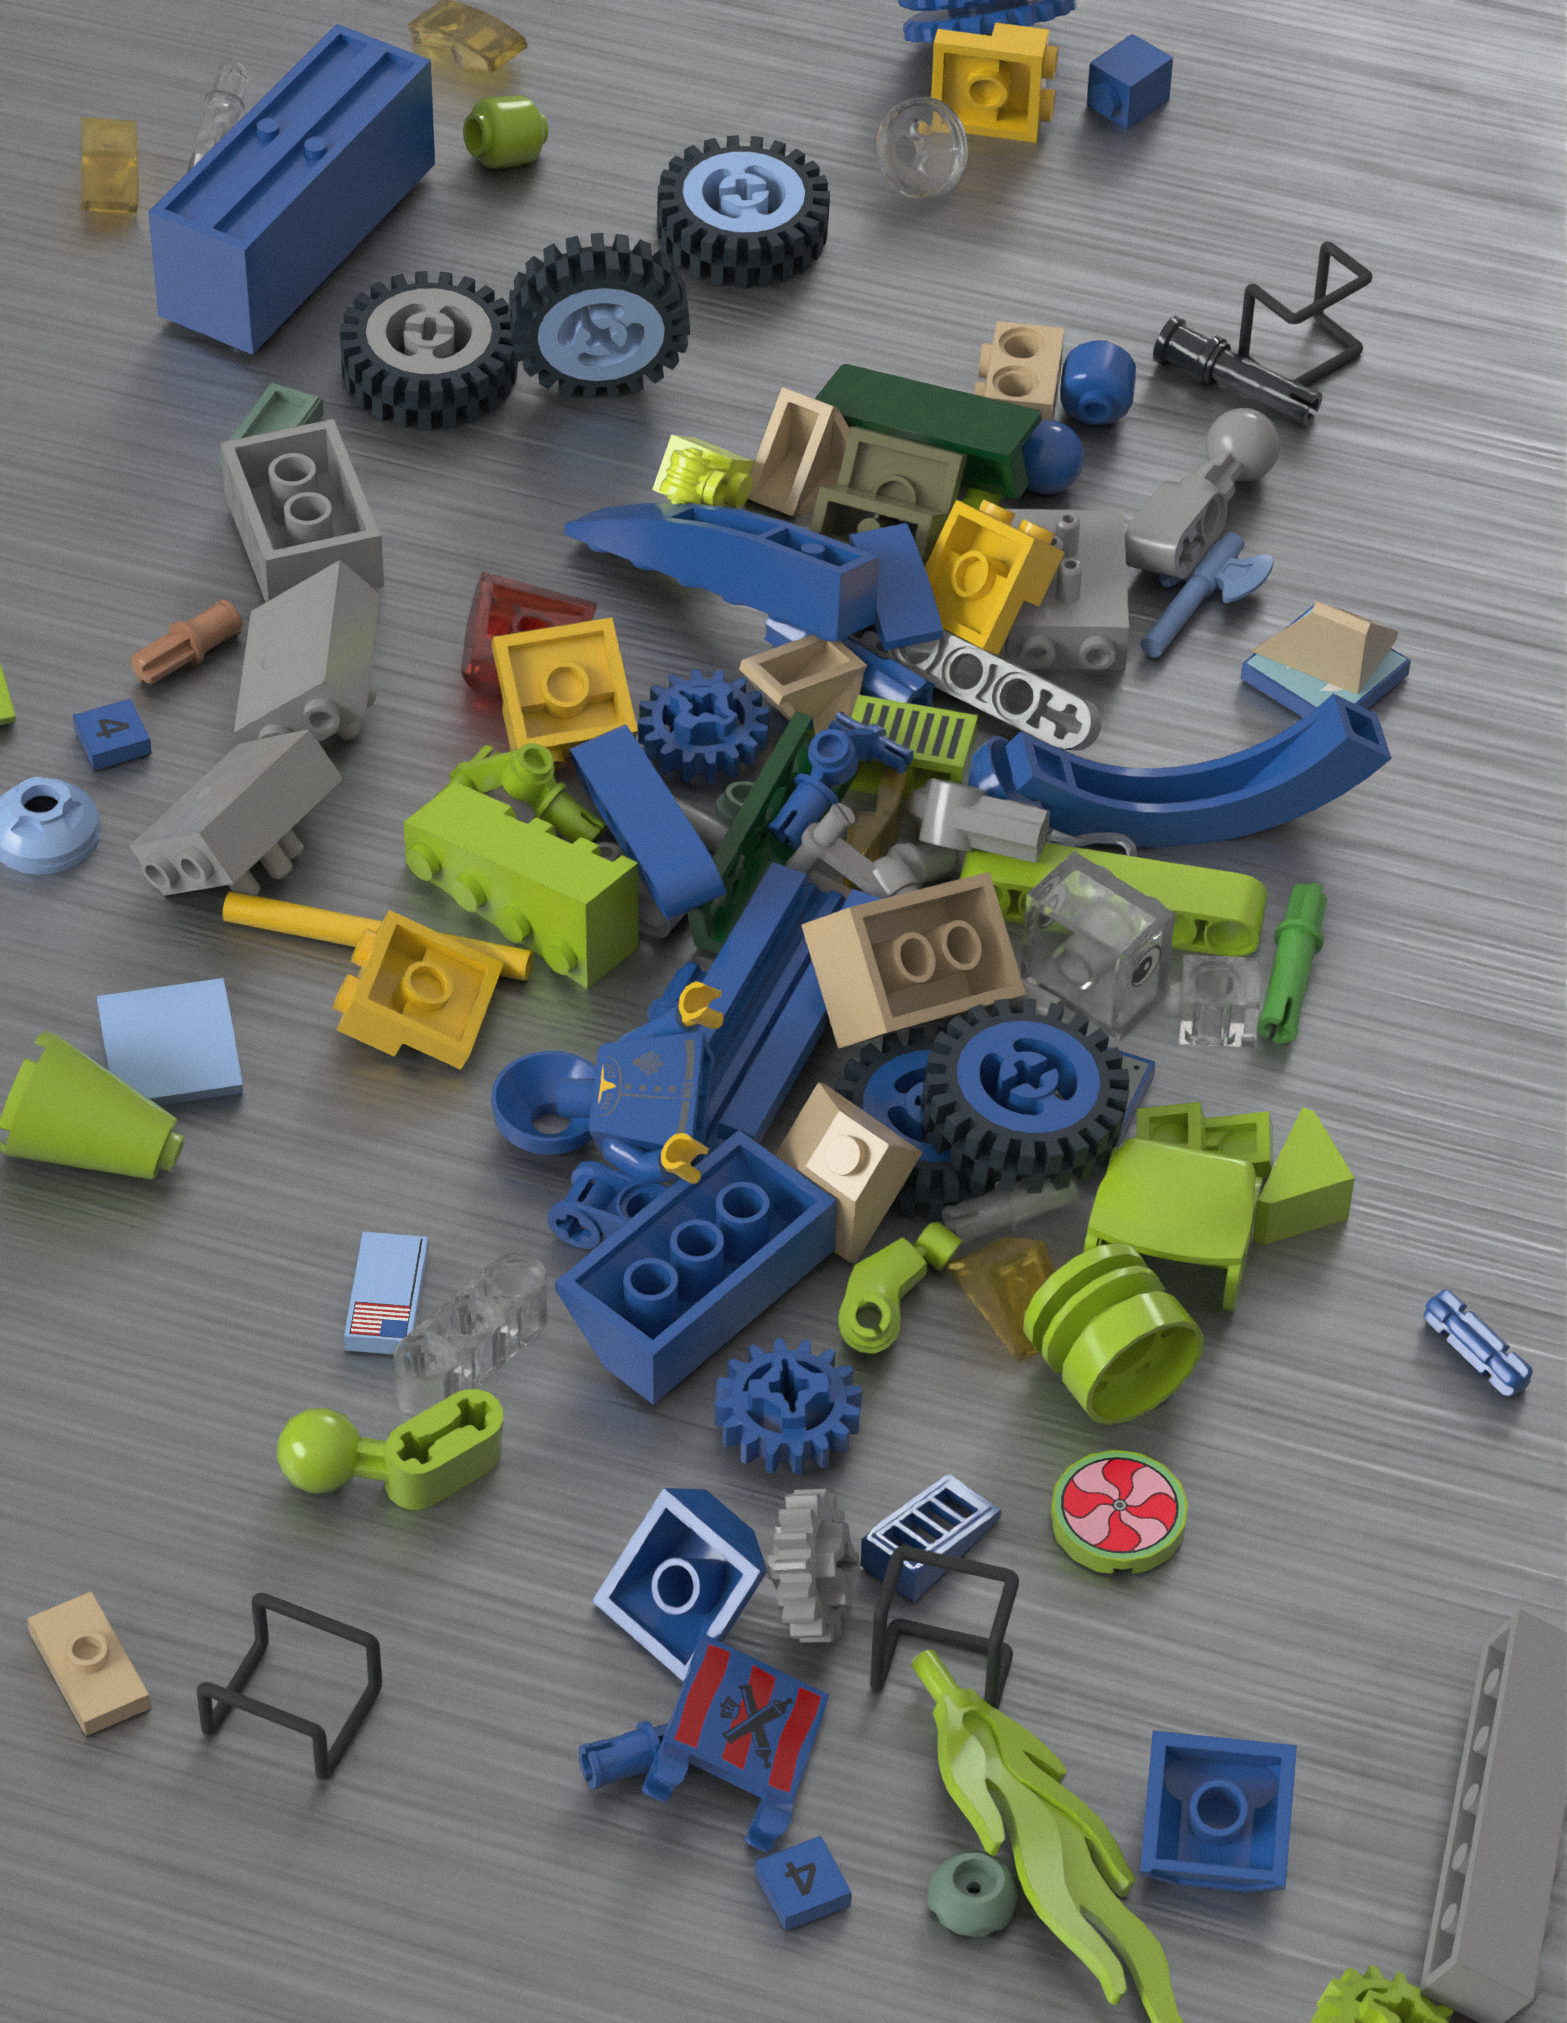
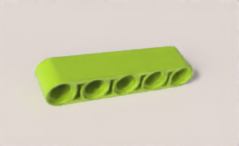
M1045 843L1038 863L973 848V852L966 851L960 879L989 872L1003 919L1007 922L1225 957H1243L1250 955L1257 949L1268 900L1267 889L1262 882L1245 874ZM1058 883L1061 892L1056 906L1044 921L1034 925L1031 922V915L1036 901L1047 887Z

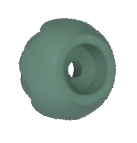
M964 1851L954 1854L937 1867L928 1887L927 1899L930 1909L937 1914L940 1923L945 1928L960 1935L979 1938L985 1937L993 1931L1001 1930L1008 1925L1020 1895L1018 1883L1013 1872L999 1858L983 1851ZM968 1889H977L980 1892L971 1894L968 1892Z

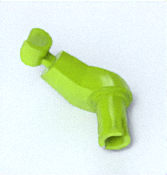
M933 1222L925 1228L913 1246L902 1237L879 1252L855 1264L849 1277L846 1294L839 1310L838 1318L840 1333L846 1343L858 1352L873 1354L888 1348L896 1340L900 1332V1300L925 1277L927 1262L941 1272L954 1256L955 1250L961 1244L962 1239L942 1224Z

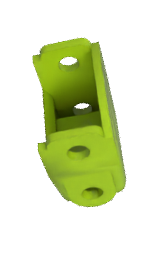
M1131 1137L1125 1140L1120 1148L1114 1147L1107 1172L1098 1188L1088 1223L1084 1252L1104 1244L1122 1243L1134 1247L1137 1252L1228 1270L1223 1308L1235 1311L1245 1275L1247 1253L1255 1224L1257 1202L1262 1192L1263 1178L1256 1177L1254 1166L1249 1161L1241 1158L1140 1137Z

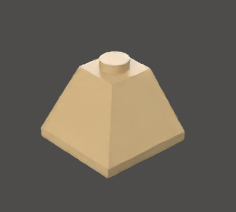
M818 1082L775 1156L837 1200L834 1252L848 1262L856 1264L923 1152L832 1088Z

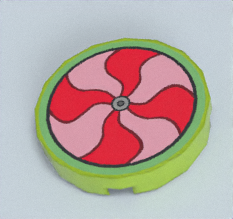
M1115 1449L1092 1453L1069 1465L1055 1483L1050 1513L1053 1521L1052 1528L1058 1544L1076 1562L1096 1572L1114 1574V1569L1125 1570L1132 1568V1574L1150 1571L1170 1559L1184 1540L1188 1501L1181 1482L1164 1464L1142 1453Z

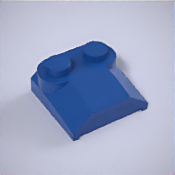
M1153 1730L1140 1875L1175 1886L1240 1893L1285 1890L1297 1745Z

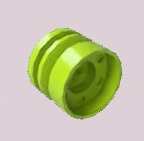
M1122 1243L1097 1246L1071 1259L1054 1272L1034 1294L1024 1314L1023 1332L1039 1354H1042L1054 1373L1062 1374V1381L1093 1422L1105 1425L1131 1421L1153 1410L1174 1394L1196 1367L1203 1354L1205 1338L1199 1326L1177 1299L1171 1294L1164 1293L1165 1288L1153 1270L1148 1268L1135 1248Z

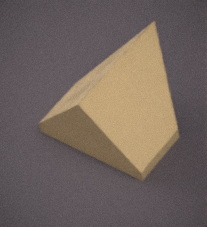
M781 388L750 472L753 484L748 497L749 500L793 517L814 512L819 487L835 485L838 482L850 432L848 424L837 407L790 389Z
M1316 601L1311 613L1250 651L1358 695L1395 643L1399 631L1347 610Z
M812 634L742 659L739 670L753 687L762 694L763 699L788 722H790L795 711L812 716L816 735L820 731L828 729L832 719L836 721L835 715L839 711L852 717L857 697L860 695L867 664L841 641H825Z

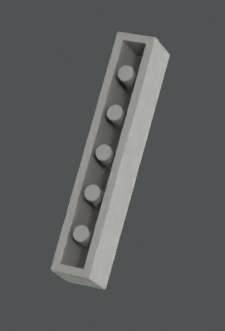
M1521 1609L1483 1641L1420 1984L1421 1995L1479 2023H1505L1520 2010H1528L1537 2000L1544 1981V1973L1539 1969L1542 1945L1550 1933L1554 1920V1912L1549 1908L1552 1885L1561 1870L1564 1860V1852L1559 1848L1562 1825L1567 1818V1632Z

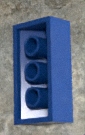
M740 1130L694 1166L702 1174L698 1183L691 1184L682 1178L677 1180L555 1281L557 1294L604 1368L653 1405L835 1250L837 1200Z

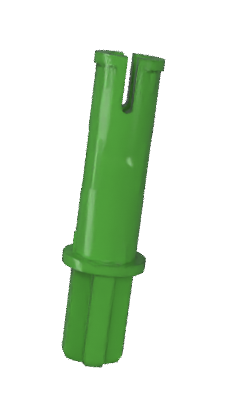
M1315 882L1309 885L1298 883L1292 888L1285 919L1277 926L1274 933V940L1278 947L1261 1017L1257 1023V1032L1262 1037L1267 1038L1271 1033L1274 1023L1275 1029L1272 1042L1279 1044L1290 1043L1296 1039L1314 955L1319 953L1324 945V935L1320 929L1328 899L1322 893V886Z

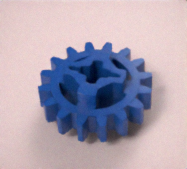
M692 669L691 680L683 681L677 675L671 674L669 675L668 689L653 685L650 688V701H641L639 704L638 743L644 744V753L650 761L660 759L661 773L666 775L676 768L681 769L684 782H690L695 773H704L705 779L709 784L715 783L716 772L725 771L727 775L734 779L739 777L740 762L754 767L757 764L758 751L767 750L769 708L762 707V694L759 691L746 693V680L742 677L729 684L724 682V671L717 670L712 679H703L699 669ZM737 719L742 724V727L737 725ZM665 724L670 726V733L665 728Z
M775 1338L773 1352L766 1354L755 1344L749 1346L748 1363L746 1364L741 1360L732 1358L728 1362V1378H718L715 1425L723 1427V1444L725 1447L741 1444V1462L745 1464L755 1460L758 1456L765 1458L766 1473L773 1474L780 1462H787L790 1464L794 1475H801L803 1461L812 1459L822 1469L828 1467L829 1449L846 1454L849 1450V1435L859 1434L862 1389L861 1386L853 1385L854 1369L851 1365L835 1369V1351L832 1349L822 1352L818 1357L812 1355L811 1342L806 1339L799 1344L797 1351L787 1350L786 1343L782 1338Z

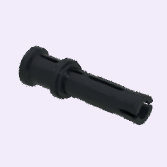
M1176 315L1166 322L1156 340L1153 350V361L1163 366L1170 362L1194 374V379L1198 383L1212 385L1218 382L1299 421L1304 426L1309 425L1315 417L1309 413V409L1311 408L1318 412L1323 397L1321 392L1313 391L1232 352L1231 345L1227 343L1226 339L1218 335L1209 338L1186 327V320Z

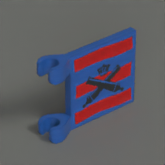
M703 1634L698 1641L660 1748L644 1781L643 1793L660 1802L667 1803L671 1798L674 1787L677 1788L684 1780L690 1763L762 1798L748 1828L745 1841L763 1852H771L776 1839L784 1835L790 1824L793 1802L830 1695Z

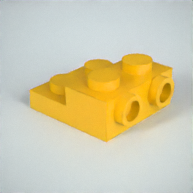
M996 22L992 36L937 29L933 48L930 128L1037 143L1042 121H1052L1056 99V90L1046 88V79H1055L1059 56V47L1048 45L1049 30Z
M983 499L979 509H976L956 500L925 565V570L935 598L942 628L986 651L999 655L1023 602L1026 601L1038 607L1040 606L1065 552L1050 545L1055 533L1025 519H1022L1019 527L1016 528L1011 525L1016 514Z
M613 617L493 637L491 646L504 701L502 712L511 751L519 749L528 743L542 745L552 754L554 771H557L566 765L565 758L570 757L569 749L624 724L628 726L636 739L638 729Z
M388 910L376 932L367 927L364 929L352 954L350 962L360 966L361 969L357 978L350 974L346 975L333 1002L332 1009L343 1013L337 1031L394 1057L401 1045L405 1044L461 1070L472 1051L504 962Z

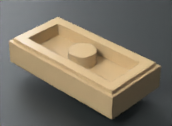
M92 1591L27 1618L29 1633L85 1736L151 1709L149 1693Z

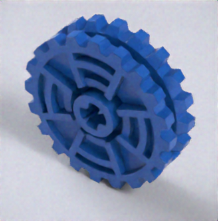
M898 0L900 7L912 11H923L914 15L903 24L905 40L912 43L922 41L933 43L937 29L986 35L993 33L995 22L1029 27L1038 22L1054 20L1055 17L1067 15L1070 11L1077 9L1076 0Z

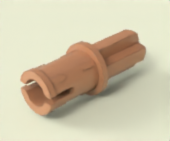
M222 599L187 622L179 620L172 623L168 634L132 655L130 665L135 671L136 678L141 683L154 684L189 662L192 665L201 663L206 652L229 638L242 633L243 623L241 617L230 602Z

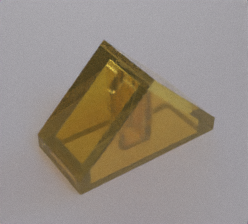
M1003 1237L950 1261L949 1271L1016 1360L1019 1362L1038 1353L1024 1334L1023 1325L1024 1314L1034 1294L1055 1272L1044 1240Z

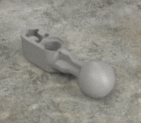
M1237 408L1225 412L1214 421L1206 438L1208 463L1204 462L1197 472L1184 477L1179 483L1163 482L1130 522L1124 536L1125 558L1128 567L1180 579L1190 575L1211 546L1218 540L1224 529L1227 518V502L1235 494L1233 483L1257 480L1266 475L1277 461L1280 451L1279 434L1275 425L1267 416L1254 409Z

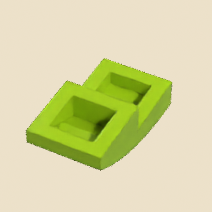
M1201 1102L1137 1109V1137L1247 1160L1254 1166L1256 1177L1268 1178L1274 1167L1273 1125L1269 1111L1205 1118Z

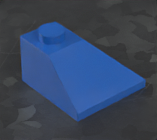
M663 1488L592 1602L684 1682L698 1641L702 1635L706 1634L723 1642L768 1571L754 1530L706 1489Z

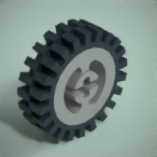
M428 271L415 272V283L407 284L404 275L399 274L391 277V290H388L381 281L371 285L370 297L361 292L354 298V309L347 307L343 315L344 324L341 323L340 347L342 379L345 378V388L349 395H356V403L363 410L372 405V415L382 421L391 411H394V425L406 428L412 416L418 417L419 430H431V418L441 417L443 428L448 429L456 427V414L461 413L469 424L479 420V407L488 414L497 409L498 398L506 400L511 393V384L515 385L518 361L514 354L511 338L509 304L503 297L495 300V290L487 285L475 293V279L464 276L459 285L454 286L452 283V273L440 271L438 283L428 282ZM454 345L460 348L461 351L454 354ZM402 346H404V354L397 351Z

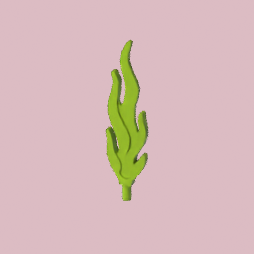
M929 1649L918 1654L913 1659L911 1667L937 1703L932 1715L938 1730V1762L942 1779L947 1791L976 1830L985 1851L992 1856L998 1853L1005 1839L1003 1818L1009 1833L1017 1875L1026 1897L1037 1915L1049 1929L1099 1979L1108 2002L1112 2005H1118L1127 1990L1123 1966L1103 1938L1086 1919L1093 1923L1107 1937L1123 1957L1133 1976L1151 2022L1185 2023L1178 2013L1171 1987L1168 1962L1160 1942L1146 1925L1125 1907L1111 1891L1112 1889L1120 1897H1126L1136 1881L1135 1877L1127 1865L1117 1841L1102 1819L1080 1798L1061 1785L1067 1774L1065 1766L1035 1735L988 1704L973 1688H960L934 1650ZM1091 1856L1093 1857V1859H1094V1861H1095V1863H1096L1098 1869L1100 1870L1102 1876L1100 1875L1099 1871L1097 1870L1096 1866L1094 1865Z

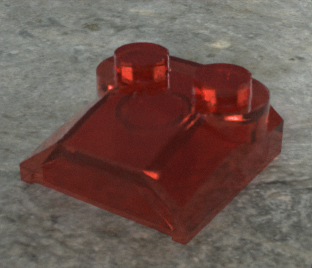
M482 572L475 589L466 625L461 665L463 679L470 688L481 695L491 698H503L491 646L493 637L592 621L597 609V603Z

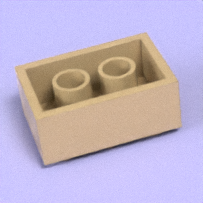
M989 872L856 905L801 925L838 1049L883 1037L894 1032L897 1033L966 1014L969 1008L979 1004L986 1008L992 1006L994 1000H1010L1026 995Z

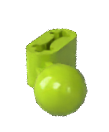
M465 1389L454 1393L399 1425L390 1433L387 1441L361 1437L358 1429L346 1414L330 1408H307L290 1418L281 1432L276 1444L277 1461L282 1472L292 1485L309 1493H333L350 1483L355 1476L385 1481V1491L389 1499L396 1505L408 1510H422L435 1505L489 1473L497 1466L502 1452L503 1408L499 1400L491 1393L480 1389Z

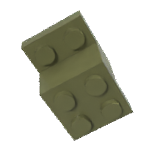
M857 426L851 427L838 482L835 485L819 487L809 530L849 545L850 534L907 523L925 567L957 500L968 455Z

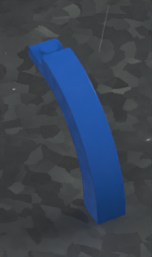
M1334 693L1309 715L1274 737L1246 750L1222 758L1190 765L1163 768H1131L1107 765L1068 753L1022 731L1005 746L1013 774L1012 781L1017 792H1020L1030 801H1040L1043 809L1050 810L1049 828L1073 837L1103 844L1150 848L1225 841L1284 824L1342 796L1369 778L1392 759L1378 715Z

